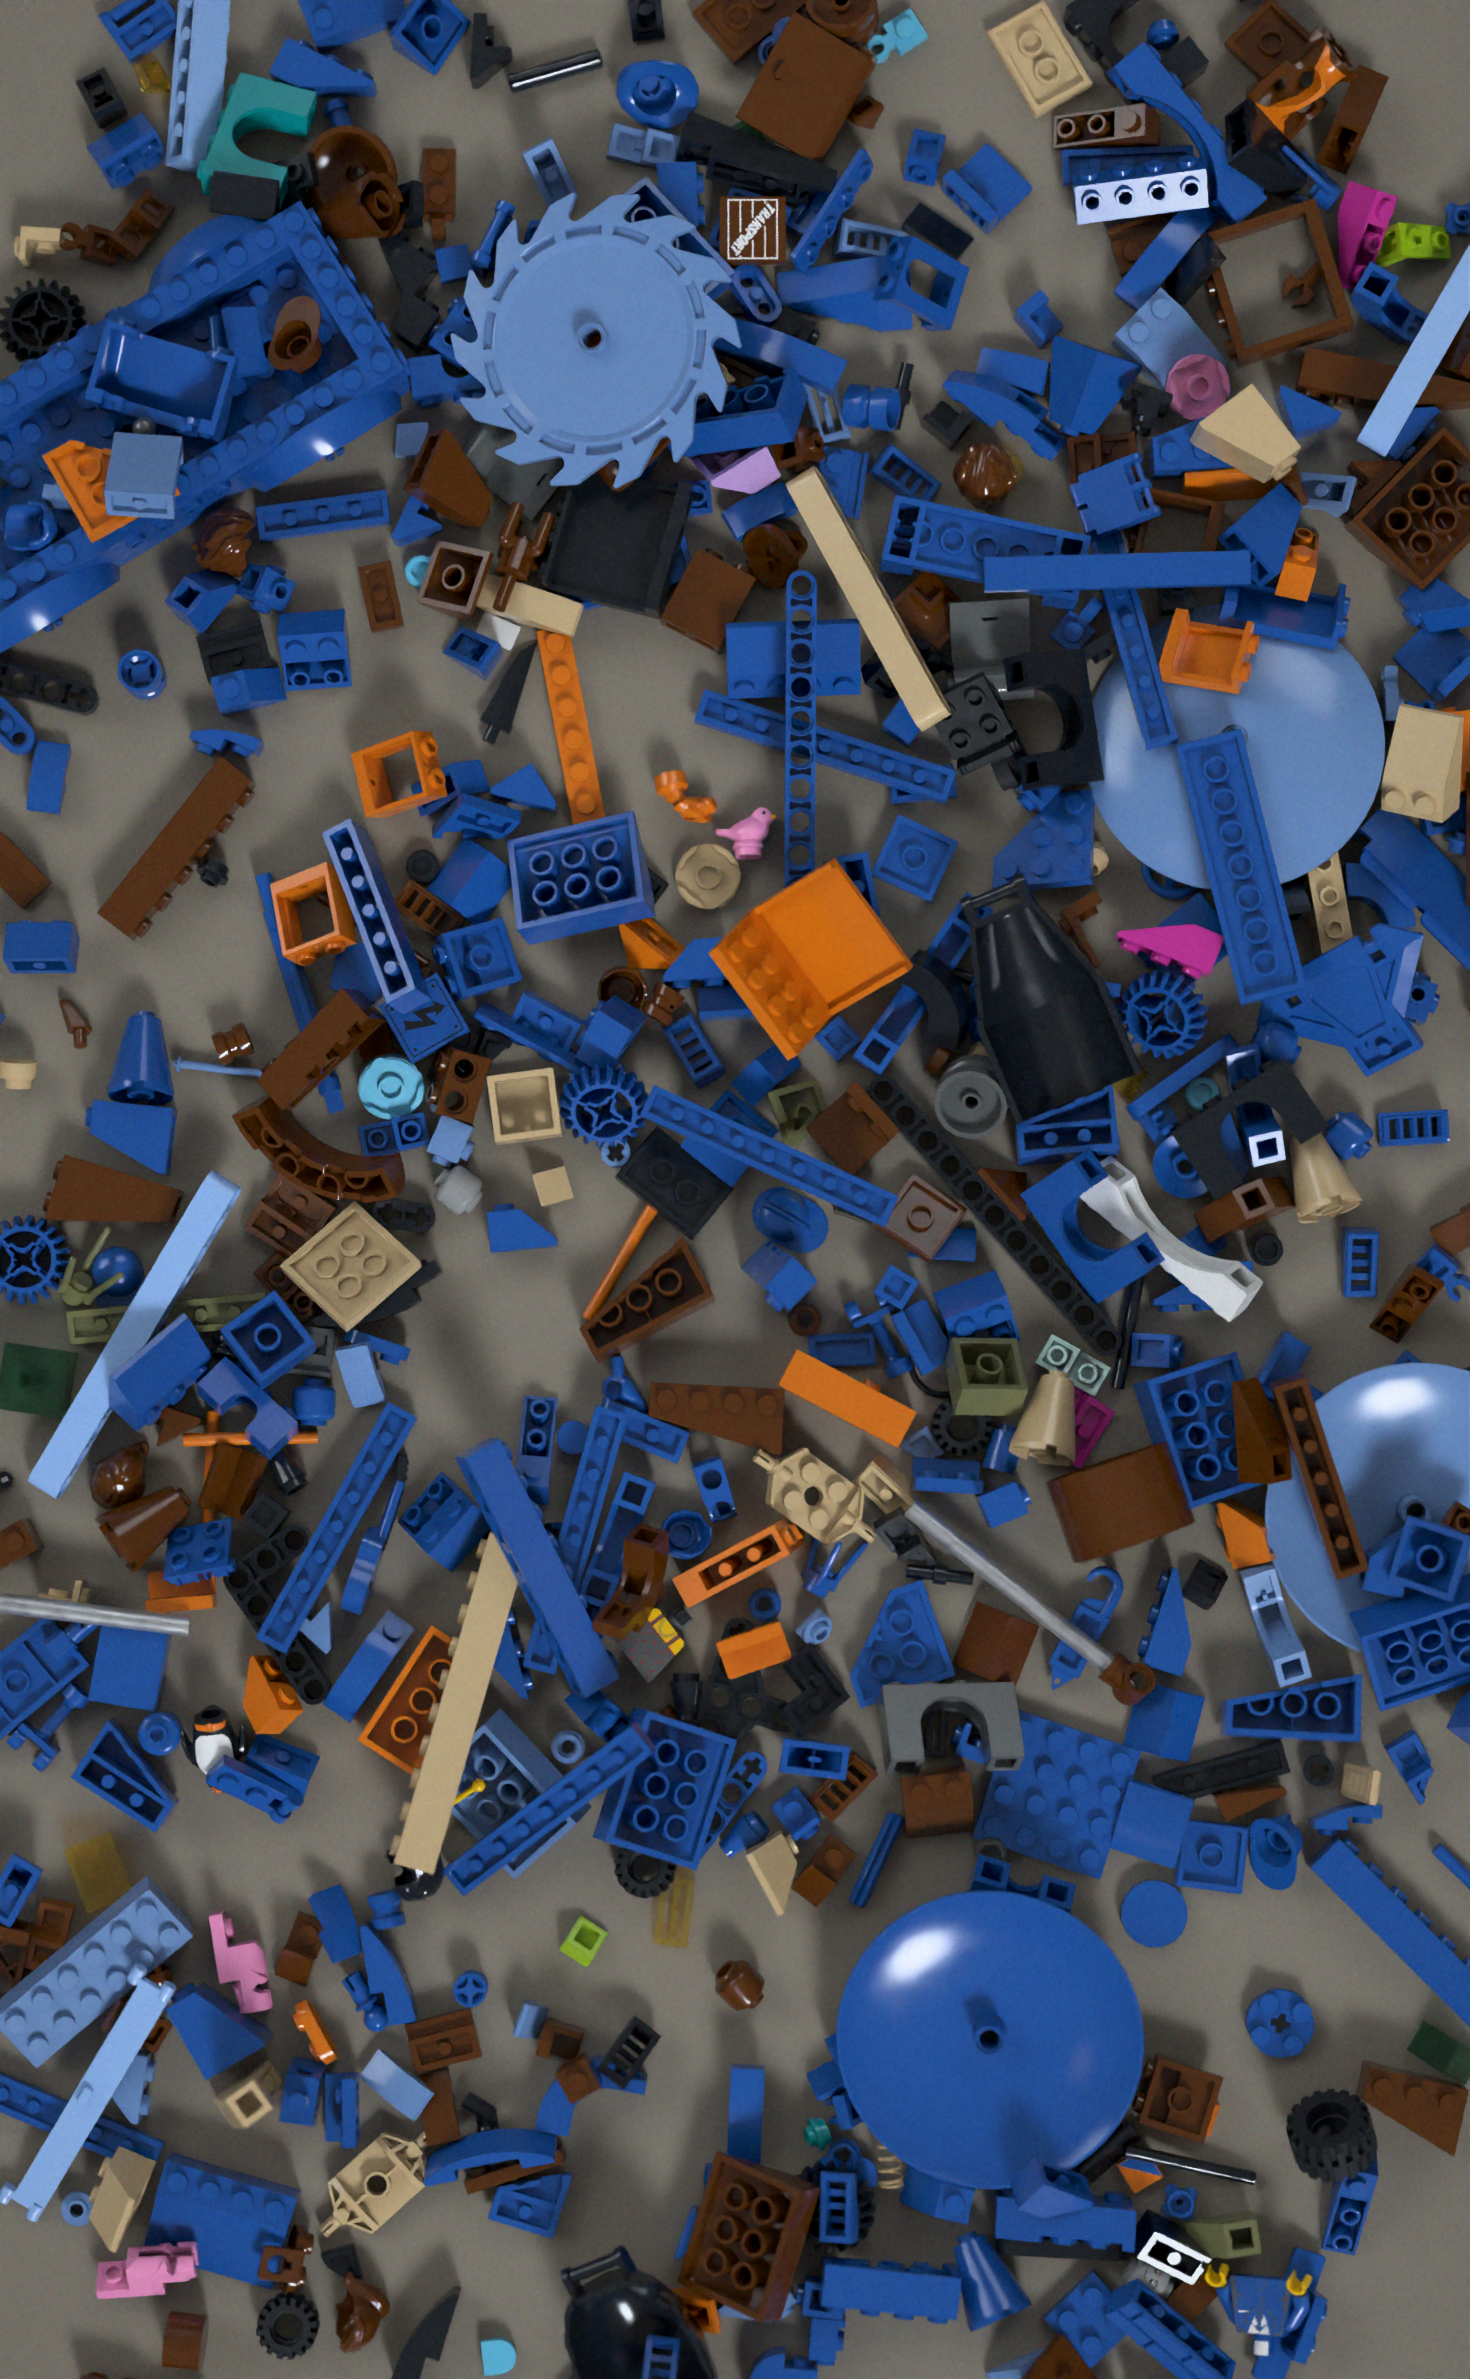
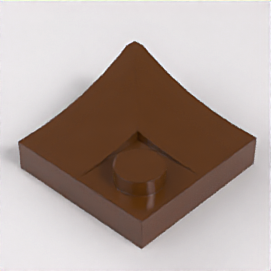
M923 571L892 601L903 623L924 637L938 650L950 639L949 602H962L935 573Z

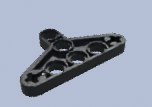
M733 1618L726 1624L721 1639L733 1636L732 1633H729L731 1627L737 1628L738 1623L745 1625L744 1631L753 1629V1626L745 1618ZM717 1652L695 1726L700 1728L704 1721L714 1720L720 1727L719 1734L737 1740L736 1746L755 1725L778 1732L791 1731L788 1725L780 1726L774 1720L776 1710L784 1707L789 1702L765 1695L761 1669L729 1679L727 1674L723 1673L720 1669L721 1656ZM718 1687L726 1689L730 1696L728 1703L722 1707L713 1705L710 1700L711 1692ZM750 1697L758 1699L762 1706L760 1713L753 1717L746 1715L742 1710L744 1700Z

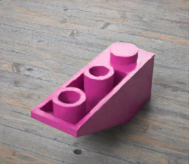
M1352 181L1348 182L1338 210L1339 277L1342 287L1350 290L1355 289L1370 261L1375 263L1398 198L1389 193Z
M1189 924L1118 931L1113 940L1120 942L1119 948L1127 952L1137 954L1140 950L1150 954V960L1165 967L1172 963L1182 968V974L1199 980L1201 976L1207 977L1211 973L1224 937L1198 925Z

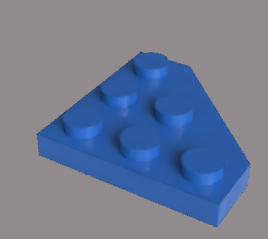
M1092 789L1059 792L993 858V888L1012 881L1013 876L1020 873L1025 875L1031 890L1092 885L1094 856V798Z
M922 1579L892 1589L887 1595L849 1675L860 1708L877 1703L882 1685H887L891 1682H903L905 1685L920 1684L925 1681L937 1682L956 1675Z

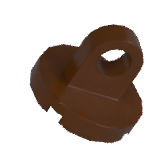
M768 523L752 528L745 535L743 542V553L747 552L749 559L745 561L747 568L753 572L752 576L760 584L769 589L774 587L782 589L786 587L787 579L792 573L799 570L798 562L802 560L808 548L807 540L799 532L791 529L781 530L777 526Z

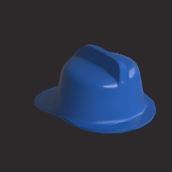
M774 1187L762 1192L755 1200L752 1217L757 1230L788 1250L797 1253H808L819 1248L826 1240L829 1229L828 1219L824 1211L798 1193L784 1187Z
M1285 1813L1280 1817L1276 1816L1269 1819H1256L1250 1826L1251 1867L1256 1877L1264 1885L1274 1890L1289 1888L1294 1883L1297 1874V1856L1302 1848L1303 1838L1300 1830L1292 1822L1290 1814Z

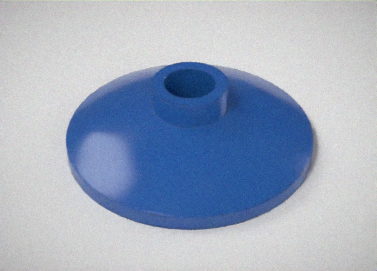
M1173 1135L1166 1138L1157 1148L1153 1158V1173L1159 1186L1168 1194L1182 1199L1195 1198L1206 1193L1208 1188L1191 1163L1189 1172L1184 1173L1180 1171L1179 1163L1181 1161H1188L1190 1163Z

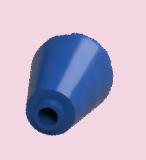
M137 1011L135 1016L128 1018L107 1086V1094L111 1100L130 1104H137L138 1100H149L148 1105L150 1106L164 1105L173 1101L174 1087L162 1021L155 1017L153 1012Z
M974 2230L956 2238L959 2245L953 2247L956 2268L961 2276L960 2289L967 2325L971 2332L1032 2305L1029 2296L984 2234L977 2236Z

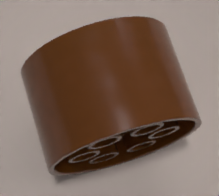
M1168 1441L1140 1448L1045 1482L1073 1563L1090 1560L1135 1546L1195 1522Z

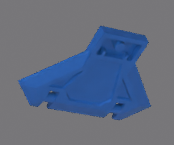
M1378 923L1369 928L1373 936L1370 940L1364 942L1359 935H1356L1301 965L1307 989L1261 1000L1256 1026L1258 1027L1260 1024L1265 1026L1268 1022L1275 1021L1296 1031L1298 1037L1346 1048L1366 1077L1414 1053L1423 1047L1424 1041L1405 1013L1424 933ZM1381 949L1383 955L1376 958L1373 953ZM1297 995L1300 1000L1292 1003L1289 998Z

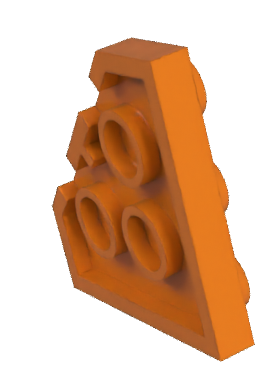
M70 440L42 457L91 543L139 517L107 515L104 489L111 449L104 448L102 450L86 446L83 442ZM177 487L175 497L180 495L179 489Z

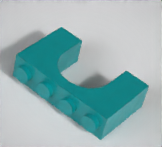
M240 72L236 84H230L226 100L228 105L226 110L221 109L217 119L218 130L216 135L211 134L207 145L208 156L206 160L201 159L199 163L197 179L201 180L202 194L210 196L214 171L279 180L281 209L288 190V168L248 157L235 144L243 135L258 129H272L307 139L316 116V92Z

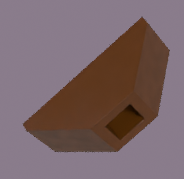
M1282 1176L1267 1177L1231 1190L1195 1212L1193 1216L1207 1244H1210L1293 1209L1296 1205Z
M1410 1263L1392 1286L1369 1327L1398 1344L1443 1288L1445 1282L1417 1265Z

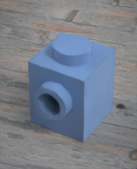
M441 1115L426 1150L433 1155L431 1161L449 1169L452 1163L460 1165L462 1159L468 1161L475 1145L474 1142L470 1141L475 1129L453 1118Z

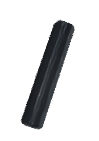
M593 49L510 73L507 76L511 92L517 93L603 67V60L600 51Z

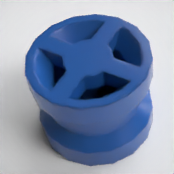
M468 1970L463 1972L454 1984L453 1993L455 1999L464 2007L478 2006L483 2002L488 1993V1981L484 1974L479 1971Z

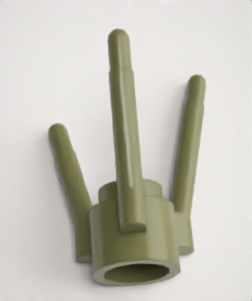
M105 1227L79 1272L73 1273L77 1259L75 1256L70 1258L63 1280L57 1288L61 1298L67 1304L80 1306L84 1302L86 1305H90L95 1297L124 1276L123 1272H118L92 1290V1279L86 1274L111 1231L110 1227Z

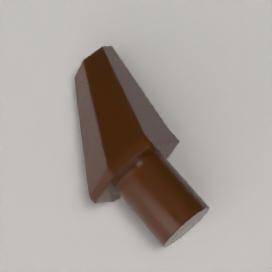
M60 999L59 1004L67 1032L73 1034L74 1047L77 1049L86 1048L87 1035L91 1033L92 1027L72 1001Z

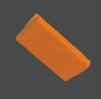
M164 1571L149 1572L147 1574L149 1599L145 1600L146 1611L162 1613L218 1607L216 1579L213 1574L211 1580H206L202 1574L201 1582L195 1581L183 1584L182 1586L170 1584L169 1580L164 1581Z
M780 1620L716 1641L719 1655L729 1679H734L791 1659V1653Z

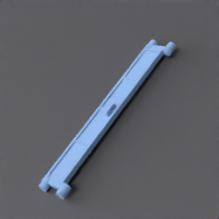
M139 1963L133 1966L127 1977L128 1982L136 1985L137 1988L18 2188L6 2182L0 2190V2203L8 2204L13 2199L28 2208L25 2216L30 2221L36 2222L176 1989V1986L170 1981H164L162 1986H159L144 1977L147 1969Z

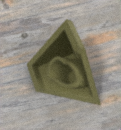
M816 1079L773 1090L767 1094L784 1144L797 1149L808 1133L806 1130L807 1126L827 1109Z

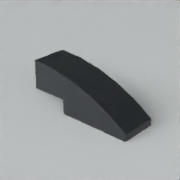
M454 2286L423 2316L407 2340L391 2379H420L426 2357L436 2361L440 2360L461 2287Z

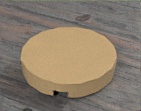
M703 844L690 848L682 855L676 866L675 882L678 892L688 904L697 909L714 910L724 907L735 897L740 887L741 872L737 860L729 850L717 844Z

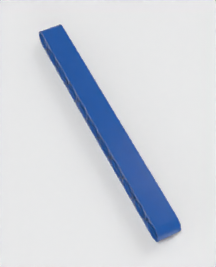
M805 570L792 573L786 583L784 888L793 881L815 870L817 583L813 574ZM797 576H805L811 583L810 591L806 595H797L792 590V581ZM797 610H805L810 615V624L805 629H797L792 624V615ZM797 644H805L810 649V658L805 663H797L791 656L792 648ZM803 677L810 683V691L804 697H797L791 691V684L796 678ZM803 711L808 714L810 724L805 730L799 731L792 727L791 717L794 713ZM797 745H804L809 749L810 756L804 764H796L791 759V751ZM801 778L809 783L810 788L807 795L799 798L792 795L790 787L793 781ZM798 812L805 813L809 817V825L802 831L794 830L790 825L791 817ZM796 846H804L809 851V857L803 864H795L790 859V852Z

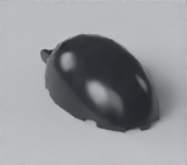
M623 2245L615 2247L614 2252L573 2269L566 2267L561 2270L563 2284L572 2298L564 2315L565 2349H567L573 2364L571 2369L575 2379H642L647 2334L681 2338L676 2379H718V2372L701 2326L676 2293L654 2276L637 2269ZM615 2266H619L618 2269L609 2270L601 2274L600 2276L594 2278L593 2280L585 2283L583 2286L580 2283V2281L583 2279L601 2273ZM652 2348V2354L672 2356V2350ZM652 2362L650 2368L670 2370L671 2367L669 2364ZM649 2377V2379H662V2378Z

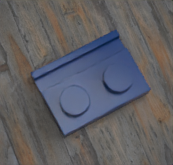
M824 446L823 450L826 460L819 463L818 470L827 482L845 517L859 520L869 453H858L853 450Z

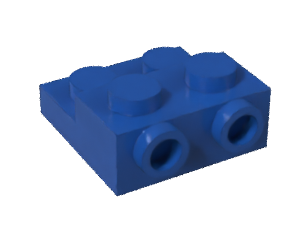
M503 918L446 932L434 940L436 944L432 946L434 960L438 965H443L446 976L443 977L442 982L450 996L453 995L455 1002L484 995L489 991L517 984L523 980Z

